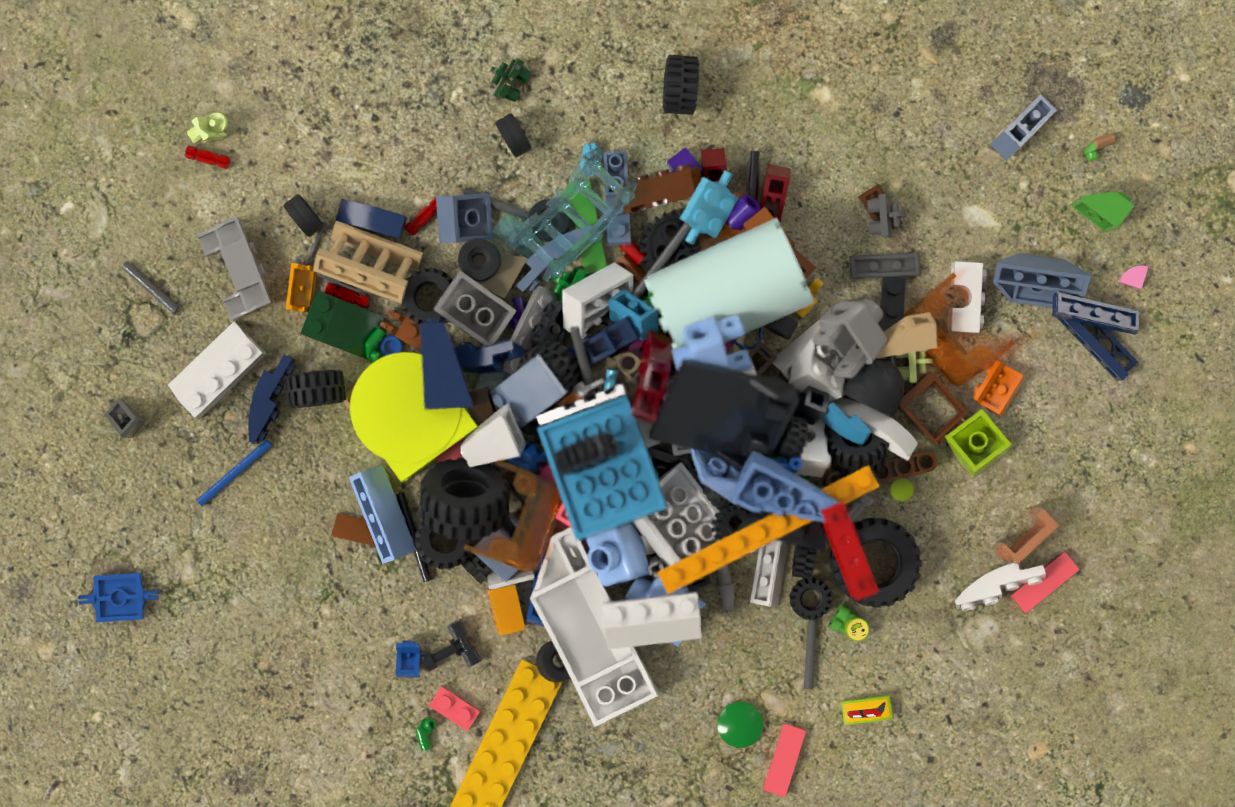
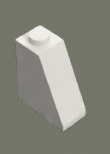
M509 404L504 405L467 435L461 446V454L466 459L469 467L521 455L526 443Z

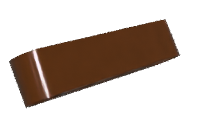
M929 451L912 453L909 460L900 456L885 459V463L882 465L886 469L885 476L878 478L875 475V471H873V475L877 483H883L933 471L937 467L938 459L934 453ZM924 455L929 456L931 459V464L927 468H923L920 464V459ZM902 460L908 463V470L905 473H900L897 468L898 463ZM840 470L832 471L825 476L824 486L830 485L829 480L834 475H837L840 479L849 475L840 474Z

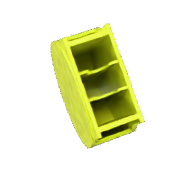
M403 352L378 359L361 374L352 392L350 415L356 434L370 451L386 460L401 482L413 477L435 461V457L453 446L461 438L467 437L468 434L478 427L470 417L467 408L424 409L421 354Z

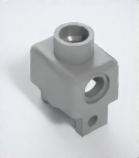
M861 299L859 302H835L818 321L820 329L811 340L814 344L828 345L830 349H834L840 355L842 361L833 371L836 377L853 378L864 364L873 363L887 342L885 334L878 325V322L883 317V312L876 303L869 299Z

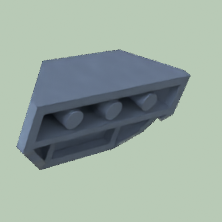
M1018 253L998 261L993 284L999 288L1010 302L1052 308L1053 294L1056 292L1081 298L1085 297L1091 274L1063 259Z

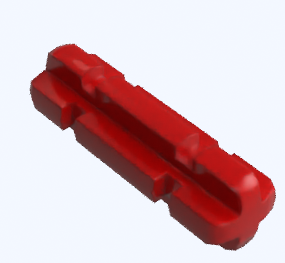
M187 146L185 150V157L188 159H196L199 162L213 166L218 165V167L224 169L229 168L231 158L222 154L219 156L218 153L203 149L198 150V148L193 146Z
M436 197L429 202L430 205L428 207L425 206L413 218L412 222L409 221L405 225V230L410 235H415L420 227H423L435 216L434 213L437 211Z
M328 282L325 288L326 294L333 297L336 296V298L351 304L356 303L357 306L367 308L370 302L368 296L358 295V292L342 286L338 287L337 284Z

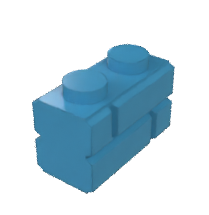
M622 290L609 299L610 320L617 322L628 316L640 340L644 341L647 339L650 330L654 332L659 330L657 321L658 310H655V308L649 306L627 290Z

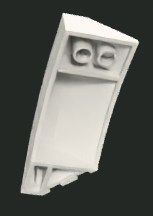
M571 527L552 536L530 600L558 651L594 727L657 697L659 693L636 646L608 650L602 602L612 601L606 587L601 585L597 572L591 569L588 563V553L582 542L576 540Z

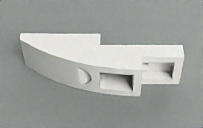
M1011 563L995 569L967 587L955 600L956 608H962V611H969L975 609V605L985 603V606L993 605L999 602L998 599H1002L1001 589L1012 591L1018 589L1021 584L1028 583L1029 586L1040 584L1042 579L1046 578L1044 566L1020 570L1018 564Z

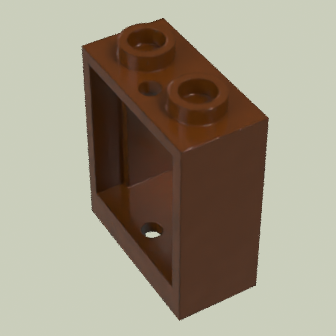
M931 371L927 372L904 393L898 409L930 444H935L936 442L941 444L946 440L947 432L951 428H957L967 420L965 416L969 413ZM930 384L956 412L933 435L907 407Z

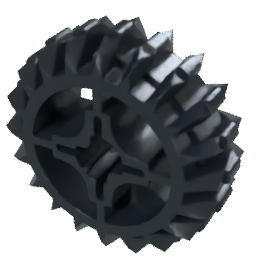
M599 433L577 440L559 449L554 454L555 464L561 475L569 476L582 473L615 459L619 454V446L612 433Z

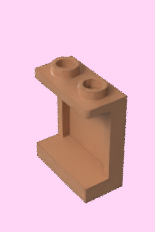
M1033 507L1027 512L1036 524L1010 548L1005 543L996 542L994 544L997 548L995 553L1001 560L1019 564L1059 527L1043 508Z

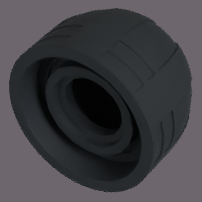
M876 358L872 364H864L853 378L845 377L843 394L893 418L904 395V380L901 372L892 362L883 358Z

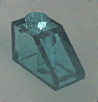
M506 213L492 230L493 235L527 259L544 244L542 240Z

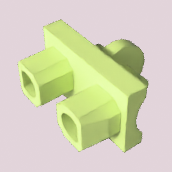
M212 113L209 117L194 118L192 120L194 127L187 131L194 144L200 141L209 143L212 140H223L227 137V134L223 131L227 128L228 121L224 114Z
M916 351L902 356L895 355V358H908V367H897L904 381H909V383L917 382L916 364H919V373H926V364L933 363V359H926V351H918L919 359H916Z

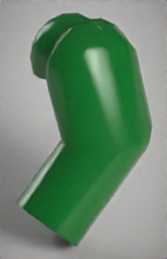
M426 717L422 719L415 731L421 752L432 748L429 735L437 725L434 718Z

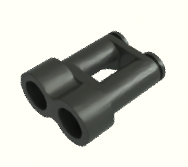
M474 555L471 559L467 558L461 565L476 581L482 584L487 579L486 575L491 569L486 564L481 566L479 563L482 560Z

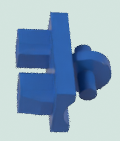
M528 442L520 456L505 459V461L518 466L522 474L532 476L539 469L538 462L545 461L547 456L545 452L537 450L534 443Z

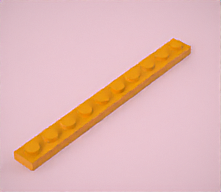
M869 466L821 489V491L836 499L838 503L844 501L846 505L878 489L880 486ZM772 514L657 572L669 595L814 520L801 519L795 515L782 514L781 516Z

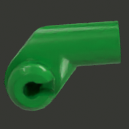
M377 328L365 343L366 357L370 362H375L383 357V354L379 351L378 344L386 336V333L380 328Z

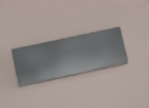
M919 253L849 256L850 279L920 276Z

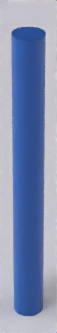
M266 439L196 501L203 507L270 449L272 444Z

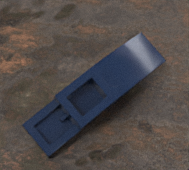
M628 316L583 339L589 365L616 352L617 349L639 337ZM573 344L570 347H568V351L570 353L572 352L575 356L574 359L578 361L575 347Z
M504 340L498 345H485L480 348L470 342H463L459 346L454 347L462 372L484 374L504 371V361L524 356L523 347L512 340Z
M283 355L273 373L264 370L257 383L250 405L248 422L249 442L252 444H258L259 441L263 442L269 432L267 430L271 421L275 422L281 410L278 408L281 404L274 401L273 398L279 397L284 388V385H282L284 378L292 375L296 367L294 365L295 359L288 355Z

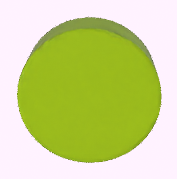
M901 478L891 483L889 491L895 500L906 501L913 495L914 488L908 479Z

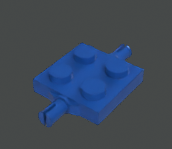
M141 572L93 576L94 589L92 595L78 596V600L87 599L78 601L79 605L93 604L96 611V622L145 619V600H159V595H157L159 591H145Z

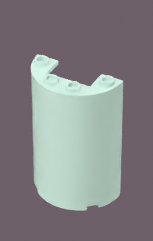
M777 217L647 275L648 279L644 280L649 293L653 292L654 296L650 297L655 310L660 309L663 316L659 319L665 332L670 331L675 342L672 344L673 349L686 345L683 336V328L711 316H713L716 322L738 315L746 334L814 304L812 295ZM735 338L725 340L723 344Z

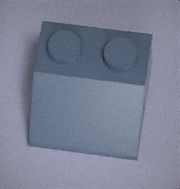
M490 193L436 196L439 243H460L475 238L493 239Z

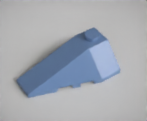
M752 451L745 463L731 497L732 502L754 512H760L761 510L774 512V515H795L801 519L825 522L821 510L838 503L836 499L774 460L755 451Z

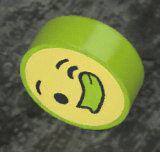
M853 617L847 621L845 633L853 641H862L869 634V625L864 619Z

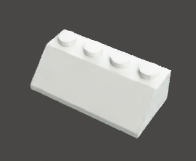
M234 321L168 386L178 401L194 418H201L267 354Z
M696 591L602 602L608 650L702 638Z

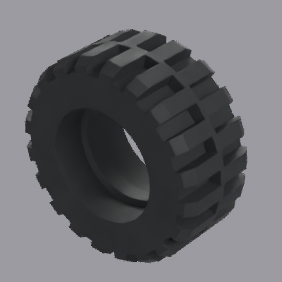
M463 457L457 460L448 459L444 463L439 462L435 464L433 468H430L421 480L420 516L425 524L440 536L443 534L448 539L458 538L459 541H466V539L479 540L482 536L486 538L492 532L496 533L508 519L510 483L505 474L495 465L491 466L490 463L469 467L466 459Z
M864 518V520L853 522L852 525L860 545L862 546L866 542L873 540L889 544L895 551L897 567L889 580L876 584L879 592L856 601L855 597H850L835 555L831 551L830 569L835 583L846 596L861 605L874 608L895 605L894 602L902 601L906 598L905 595L909 591L912 592L914 590V584L921 575L919 573V569L922 567V560L919 556L921 551L915 543V538L903 526L887 519Z

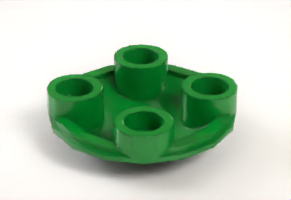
M734 702L726 705L717 721L718 732L722 740L736 748H746L754 744L760 738L763 731V719L759 710L745 702Z

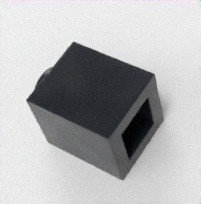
M808 385L798 395L799 402L793 412V416L805 419L808 424L814 425L826 413L829 393Z

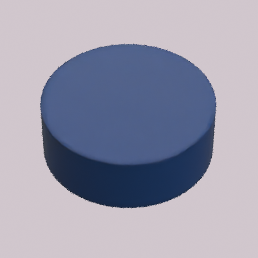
M386 336L380 342V352L383 356L402 353L403 343L395 336Z

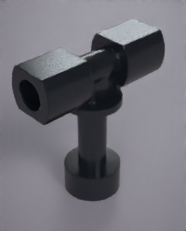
M461 619L447 626L453 637L450 640V646L434 654L428 651L421 655L422 661L429 672L438 668L437 662L454 653L458 657L463 656L468 668L481 662L475 646H471L466 637L467 631Z

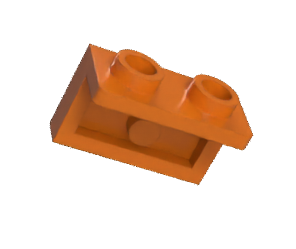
M997 359L994 364L992 363L988 367L983 383H979L975 388L973 399L980 406L1002 417L1023 383L1025 376Z

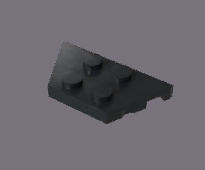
M751 511L738 526L737 531L774 514V512ZM815 520L775 540L822 553L826 552L827 549L820 521Z

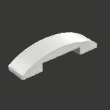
M844 398L834 400L837 407L849 419L857 415L872 431L871 433L890 443L887 448L888 450L909 460L918 443L902 425L891 417L858 401Z

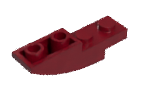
M651 330L648 332L638 371L640 379L630 416L651 424L655 422L660 401L665 397L672 357V338Z

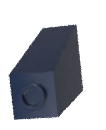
M439 318L426 319V323L420 324L424 409L473 407V401L446 324L444 322L440 323Z

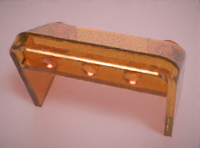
M952 273L904 313V318L910 315L930 312L936 323L937 348L927 350L926 356L928 359H933L934 366L952 385H963L990 366L1012 347L1015 342L1013 340L1005 341L994 352H991L985 346H976L967 352L938 319L947 306L946 299L939 291L956 277L955 273Z
M497 460L496 465L516 473L514 480L515 489L519 493L528 496L512 541L497 538L491 542L487 552L465 545L464 549L523 572L532 573L540 567L557 522V513L563 501L556 482Z

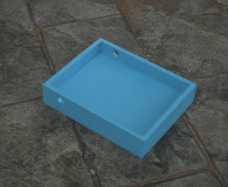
M627 395L537 428L577 541L586 540L669 509L638 420L630 416L632 403ZM599 433L613 434L619 446V454L615 459L582 473L569 476L561 475L555 464L554 454L559 449L577 440Z

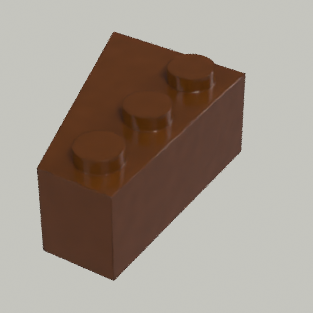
M690 164L676 167L677 172L669 173V169L656 172V177L649 179L648 175L635 178L636 182L619 186L618 190L624 214L691 198L702 180L699 166L690 168Z

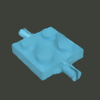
M724 170L718 182L702 178L680 217L692 228L685 239L687 242L694 245L699 233L709 234L714 238L718 236L739 197L730 193L728 188H726L733 176L729 172Z

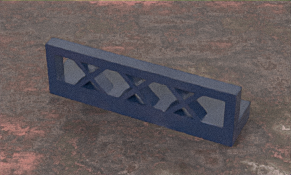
M1056 317L1116 381H1123L1129 375L1128 371L1138 363L1106 328L1096 326L1095 335H1091L1083 326V323ZM1099 338L1109 339L1111 342V352H1108L1099 343ZM1115 355H1124L1130 363L1123 368L1115 360Z

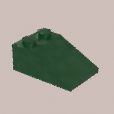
M316 291L300 334L367 359L365 343L377 328L381 329L380 324L382 321L384 322L385 317Z

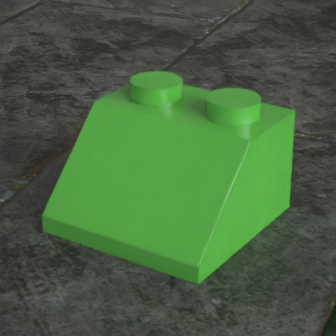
M1116 191L1082 196L1070 204L1071 207L1106 233L1117 229L1135 205L1130 202L1131 199L1122 192L1117 193Z

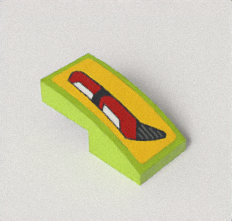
M890 695L843 700L841 702L844 725L894 718Z

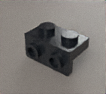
M551 301L544 307L542 311L543 317L540 322L535 324L531 331L532 336L529 340L531 343L537 345L543 341L552 340L553 343L556 341L561 345L568 332L563 328L562 302Z

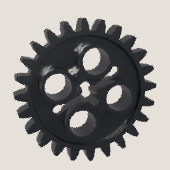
M672 210L671 217H668L666 212H663V220L656 216L654 218L656 225L648 223L647 227L650 231H643L642 235L647 239H641L640 244L646 247L640 249V253L646 254L642 259V263H650L646 269L647 271L650 270L659 258L656 250L665 249L673 239L667 236L665 230L673 228L678 232L685 223V221L680 219L683 210L680 216H677L675 210ZM699 233L696 239L698 246L690 247L685 237L673 264L679 258L690 257L714 246L715 242L708 241L712 236ZM669 260L666 262L663 268L668 266Z

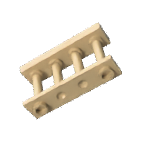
M336 221L331 239L335 242L329 252L319 249L316 254L313 271L402 303L408 281L404 280L409 269L416 272L419 270L423 253ZM344 245L356 249L351 260L338 255ZM365 253L378 257L373 268L360 263ZM387 261L400 266L395 276L382 272Z

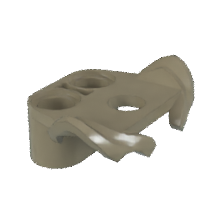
M626 351L613 358L606 356L590 365L594 382L601 378L605 380L607 368L619 370L617 380L620 379L628 383L630 391L625 393V395L630 398L633 406L641 363L636 354ZM631 356L634 358L635 364L632 368L627 369L622 366L621 362L624 357ZM604 384L596 387L599 392L603 391Z

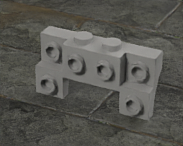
M235 216L225 220L215 227L197 234V238H199L204 251V256L208 257L221 251L237 293L222 299L230 321L273 304L265 284L264 277L267 276L265 267L262 263H258L256 255L259 254L254 242H250L247 239L239 217Z

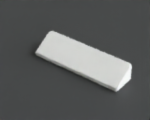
M773 541L759 548L750 603L778 607L788 550L787 543Z

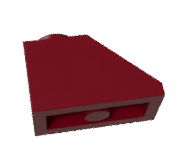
M724 148L701 150L702 177L712 182H718L724 170L727 171Z

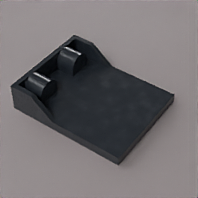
M683 358L656 420L651 427L649 437L651 440L716 454L742 471L752 451L769 459L771 458L799 399L793 384Z

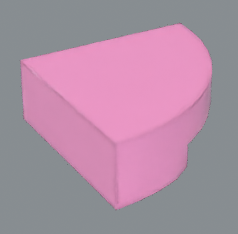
M1136 266L1128 269L1121 275L1118 283L1142 289L1148 267Z

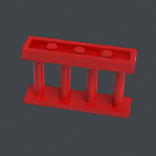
M844 501L822 509L821 513L825 522H822L850 597H855L857 601L879 592Z

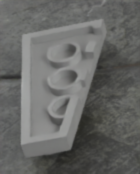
M536 285L510 339L523 347L524 355L536 346L529 340L532 336L531 331L533 327L543 317L542 311L544 307L551 301H557L558 296L539 285ZM522 357L504 361L503 372L510 376L517 372L518 362Z

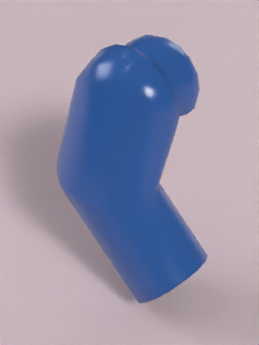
M784 457L780 460H775V462L794 474L802 466V461L799 458H793L790 463H787V459Z

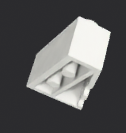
M614 262L562 291L563 328L570 332L571 327L579 326L583 340L587 336L585 332L594 324L598 326L602 322L601 317L610 310L608 301L611 297L622 290H627L633 294V274Z

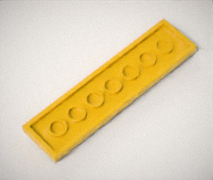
M522 658L450 807H502L562 682L546 680L539 673L537 665Z

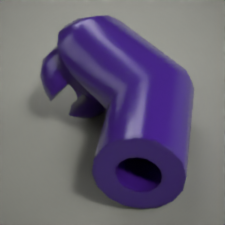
M522 296L512 299L516 312L509 321V327L513 330L516 329L526 308Z

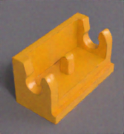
M291 263L286 310L303 313L309 312L315 297L318 274L313 271L314 266Z
M515 584L493 590L488 589L497 634L502 636L526 630Z

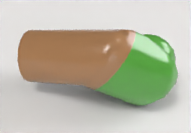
M1110 133L1093 140L1084 150L1087 160L1091 162L1098 159L1099 154L1097 150L1115 144V136Z

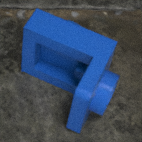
M410 640L396 643V678H420V644Z

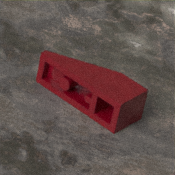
M768 164L760 207L761 209L765 207L774 218L777 217L780 224L790 182L791 168Z

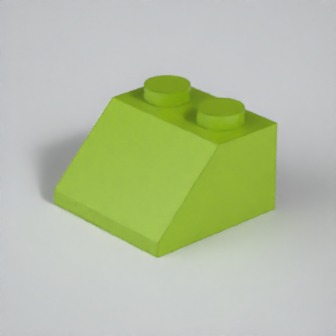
M983 409L945 436L956 458L973 479L1010 452L1012 446L1010 441Z

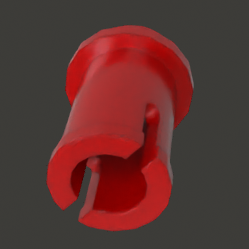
M631 238V245H618L621 248L620 252L624 251L636 265L646 256V254L640 253V248L633 242V238Z

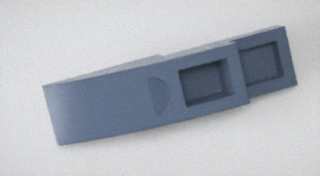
M627 151L604 152L608 246L631 245L629 213L624 214L618 190L619 186L628 184Z
M590 226L576 229L545 244L525 262L532 269L516 286L522 292H525L527 289L531 292L540 282L537 278L543 272L547 275L556 265L553 263L555 259L561 264L565 262L569 264L578 255L576 252L581 244L585 247L594 236L591 233L594 230Z

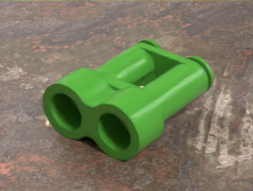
M842 603L830 620L828 627L836 632L839 630L846 635L845 625L847 621L853 617L860 616L850 611L851 608Z

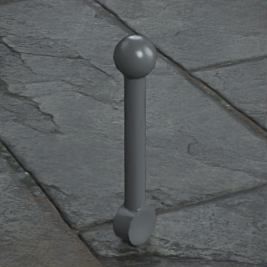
M322 221L324 226L319 230L308 258L304 260L305 266L313 264L312 258L323 232L328 229V224Z

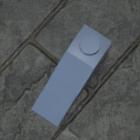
M1040 94L990 145L1007 160L1057 110Z

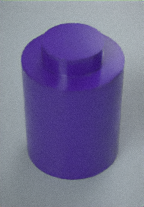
M744 194L733 207L726 223L733 230H742L744 228L743 224L758 213L761 207L753 197Z

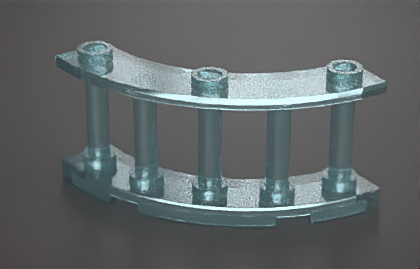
M599 147L583 155L576 169L569 177L572 180L565 190L559 189L546 203L548 208L541 215L535 213L525 222L514 228L507 242L513 250L520 245H526L548 267L542 278L545 282L553 276L555 278L559 277L564 272L565 267L592 243L596 244L603 237L602 232L613 221L624 205L631 202L635 196L633 192L638 185L635 181L623 188L601 166L602 163L600 161L605 153ZM593 173L617 194L610 206L588 186L587 180ZM577 193L585 195L603 213L602 217L593 227L570 206V201ZM559 212H564L586 233L574 246L552 225L551 220ZM540 230L542 232L546 231L566 252L554 260L532 239Z

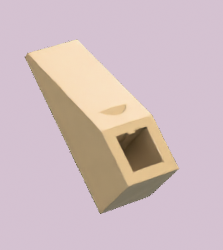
M930 312L906 316L885 330L883 333L887 338V342L876 358L882 359L883 357L893 355L902 356L909 352H923L937 348L936 323Z

